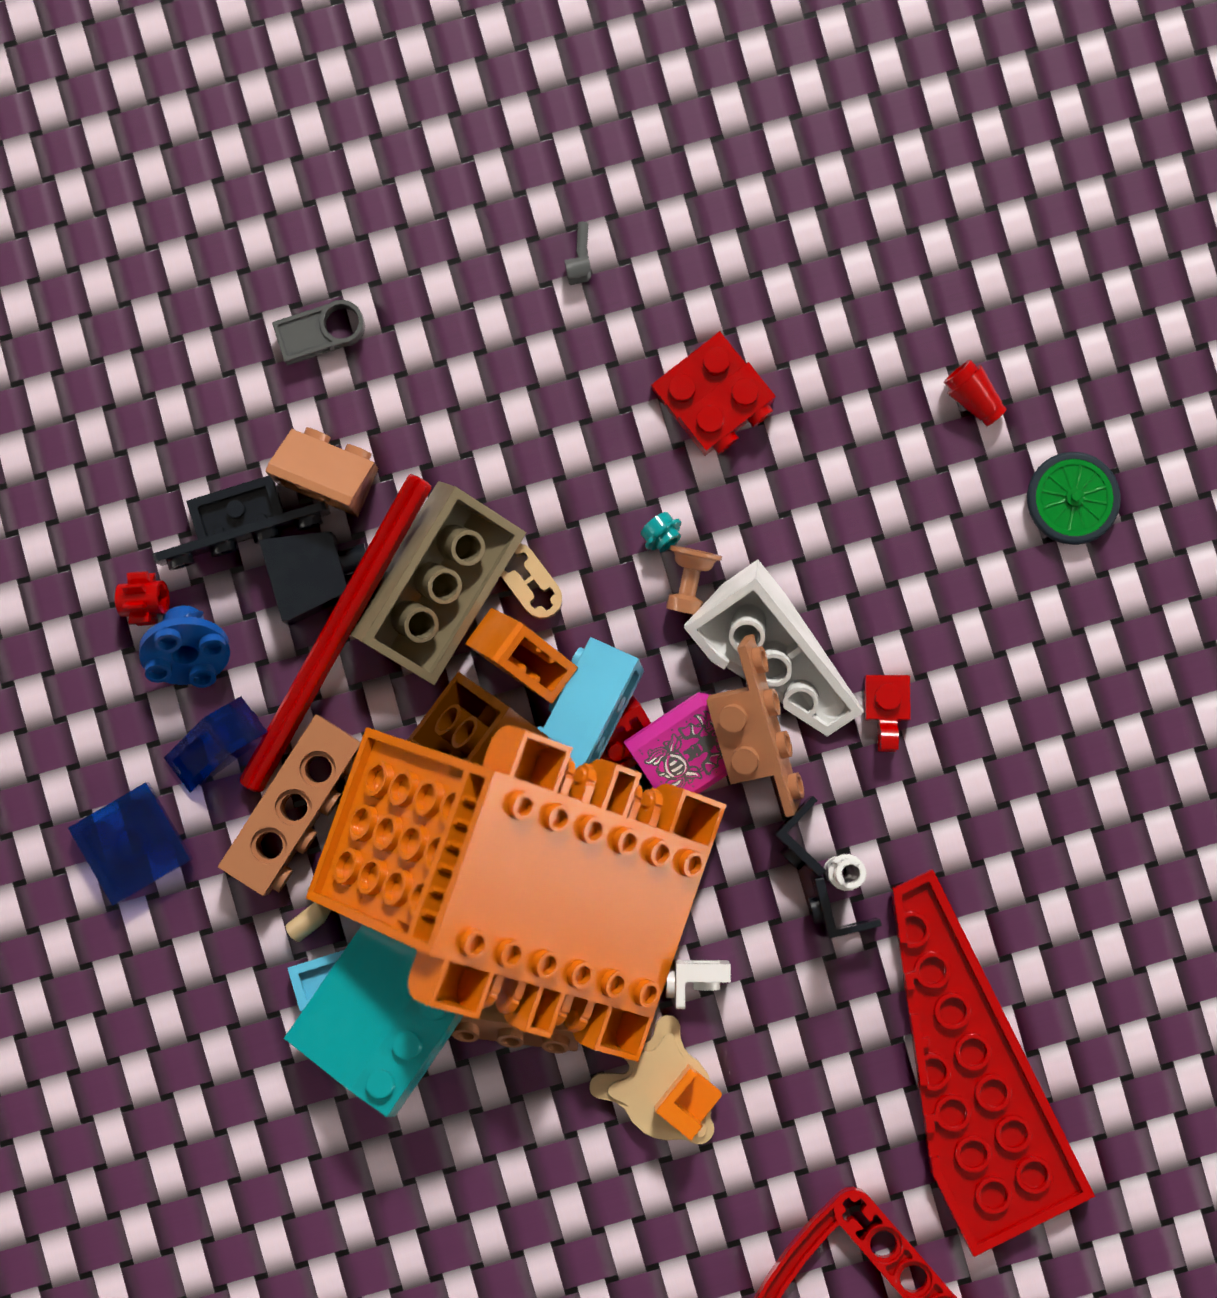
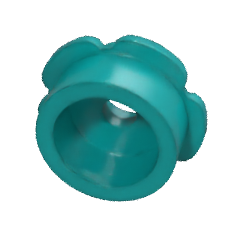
M668 512L660 513L651 519L640 533L646 541L645 547L648 550L658 549L660 552L669 550L670 545H675L681 538L679 530L682 522L680 519H673Z

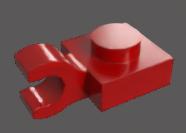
M865 675L864 721H877L878 752H896V750H899L897 721L911 720L910 675Z

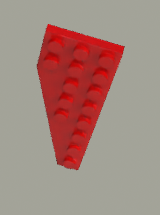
M930 869L891 888L930 1170L970 1253L975 1257L1095 1197L934 870Z

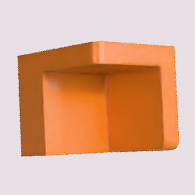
M688 1064L654 1106L655 1112L691 1141L703 1127L701 1124L702 1120L721 1098L722 1092Z

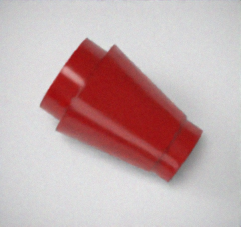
M971 359L960 365L943 382L949 389L947 394L986 426L994 423L1007 411L982 365L976 366Z

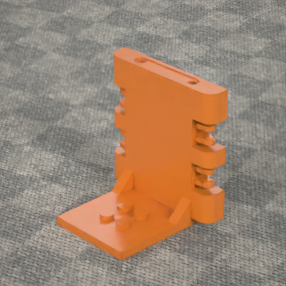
M511 725L503 726L495 733L482 766L366 727L306 899L417 949L409 973L408 988L415 1000L427 1006L479 1019L482 1008L489 1007L495 1002L499 1012L504 1014L507 1023L524 1032L551 1038L554 1027L564 1022L568 1031L573 1032V1036L578 1043L595 1051L638 1062L727 804L671 784H662L656 789L651 788L643 792L642 787L639 785L642 773L603 759L594 760L590 764L585 763L575 769V763L570 758L573 747Z

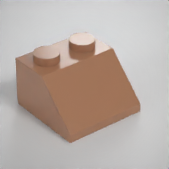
M306 427L304 433L291 429L269 461L265 472L280 486L317 501H325L329 506L359 517L378 471L375 462L370 461L372 454L351 444H347L345 450L328 444L331 439L330 436Z

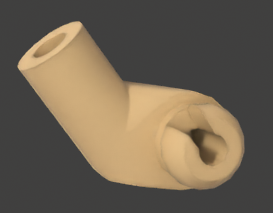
M314 902L286 924V931L293 940L300 942L324 924L331 910Z

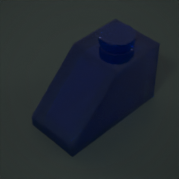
M242 696L205 716L164 759L189 793H191L246 753L267 733V730L259 721L255 712L250 709Z

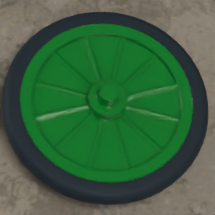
M1065 452L1047 459L1034 472L1027 490L1028 510L1038 529L1047 537L1070 545L1089 543L1105 534L1116 520L1121 502L1119 485L1113 472L1098 458L1081 452Z

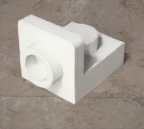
M675 960L674 971H669L666 980V998H674L676 1009H685V982H693L694 990H720V983H731V964L728 960Z

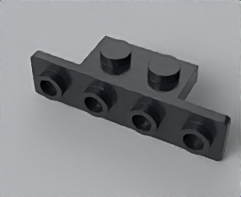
M268 475L187 500L198 540L165 549L152 555L156 564L160 566L168 565L169 570H177L194 564V556L211 552L212 557L223 556L238 550L236 543L253 538L255 544H260L259 540L280 537L279 530L296 525L297 531L323 524L321 517L327 516L331 512L325 501L284 512L276 483Z

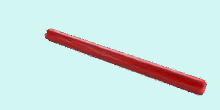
M410 474L403 483L240 777V783L247 789L254 792H262L427 498L431 485L424 479Z

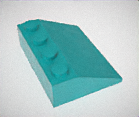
M362 924L284 1039L345 1088L384 1116L395 1117L464 1015L430 1007L415 1000L409 992L408 979L417 949Z

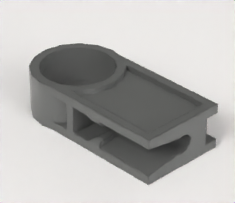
M335 300L329 304L272 322L287 366L343 347L352 346L361 339L365 330V320L361 311L355 304L347 300ZM338 309L352 310L358 316L359 324L357 330L347 338L339 339L333 337L326 328L328 317Z

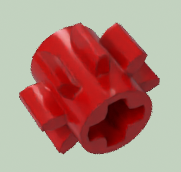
M148 571L127 573L128 583L118 584L115 590V606L118 614L121 617L129 616V625L146 626L157 624V614H166L169 609L170 595L167 584L163 580L156 581V573H148Z

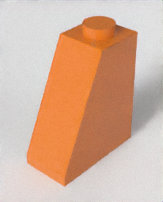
M490 608L465 643L491 664L551 704L578 668V666L527 626L493 608Z

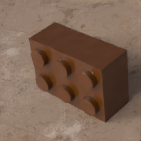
M457 672L406 741L482 766L493 736L503 726L511 725L546 738L549 737L502 701L460 672Z

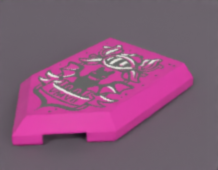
M697 692L624 741V744L653 788L656 789L662 784H671L700 794L728 775L706 701L711 694Z

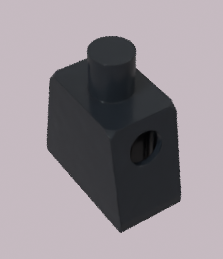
M332 532L259 540L282 622L289 626L336 604L349 582L348 575H352L367 550L365 544L340 550L336 536Z

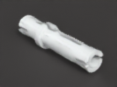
M841 854L828 859L824 865L826 880L830 881L837 889L852 891L861 886L865 881L866 869L862 861L856 856ZM846 867V874L842 877V870Z

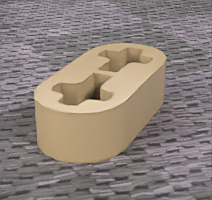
M520 543L514 555L517 557L523 554L527 556L528 559L524 562V567L530 577L524 581L517 571L513 570L508 573L505 569L500 577L527 613L540 620L549 619L560 610L562 593L559 586L533 551ZM535 582L543 592L549 589L553 591L554 595L550 598L552 605L550 609L545 610L542 606L537 608L531 606L530 603L534 601L535 597L528 587L530 584Z

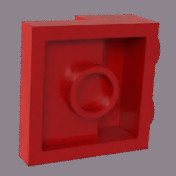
M720 331L651 384L653 392L704 456L712 450H715L718 455L739 439L735 432L748 422L752 427L757 426L774 411L770 405L774 403L775 394L751 364L744 362Z

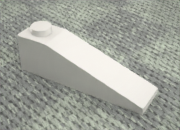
M758 559L724 582L684 624V629L711 662L722 669L727 667L745 680L737 647L744 636L754 634L757 647L763 646L767 655L769 670L765 673L769 689L774 688L776 690L779 701L783 704L785 710L827 737L863 713L862 706L785 592Z

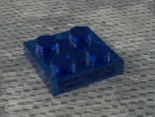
M149 782L143 783L68 828L112 906L119 904L193 860Z

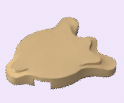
M673 1015L661 1016L656 1021L653 1035L650 1040L645 1041L638 1062L625 1058L629 1064L627 1072L597 1073L592 1077L590 1081L591 1094L598 1099L619 1104L625 1109L631 1121L643 1133L653 1138L687 1140L699 1145L709 1141L714 1133L711 1110L701 1122L703 1127L691 1141L655 1112L654 1106L688 1064L710 1081L709 1075L701 1063L684 1048L681 1041L680 1023Z

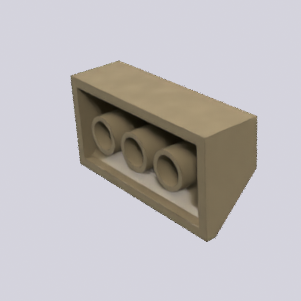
M438 481L406 533L350 635L435 685L527 532L456 486Z

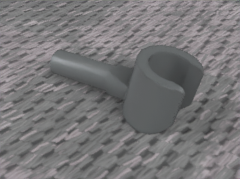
M578 222L577 257L564 260L569 285L584 283L591 278L587 249L589 226L587 222Z

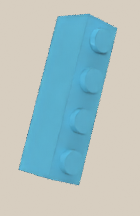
M590 637L585 648L580 647L575 652L571 662L578 666V668L554 702L549 704L551 714L544 728L538 727L540 731L549 737L548 739L573 747L570 758L575 763V769L580 765L590 764L592 761L600 759L644 673L639 658Z

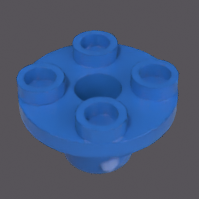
M182 605L169 609L163 615L162 622L152 626L141 638L139 659L145 670L146 678L155 683L192 684L199 688L212 685L216 681V675L226 667L230 659V642L227 634L215 623L205 620L203 611H199L194 607Z

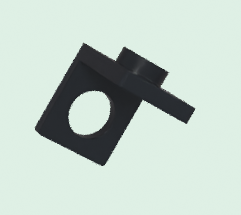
M809 796L797 808L795 815L790 816L773 835L785 846L780 853L796 869L800 870L805 865L816 876L821 877L826 870L788 834V831L818 801L814 796Z
M817 876L811 878L815 897L808 898L814 924L822 923L825 937L830 939L882 926L880 919L871 918L836 927L824 877Z

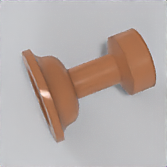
M670 545V550L675 554L676 564L684 567L679 592L668 596L666 608L694 615L703 605V601L696 598L701 571H710L717 561H722L723 556Z

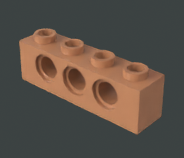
M315 714L223 857L218 868L262 896L269 895L272 890L279 893L293 873V869L288 867L296 852L304 854L314 841L318 832L312 829L319 816L322 813L328 817L339 802L342 794L337 791V788L345 776L349 777L361 741L322 716ZM325 757L331 763L332 772L326 781L318 783L311 778L309 767L314 759ZM296 794L301 795L307 802L305 816L297 821L289 818L285 811L287 800ZM270 832L276 833L283 842L282 851L276 858L267 857L261 849L263 837Z

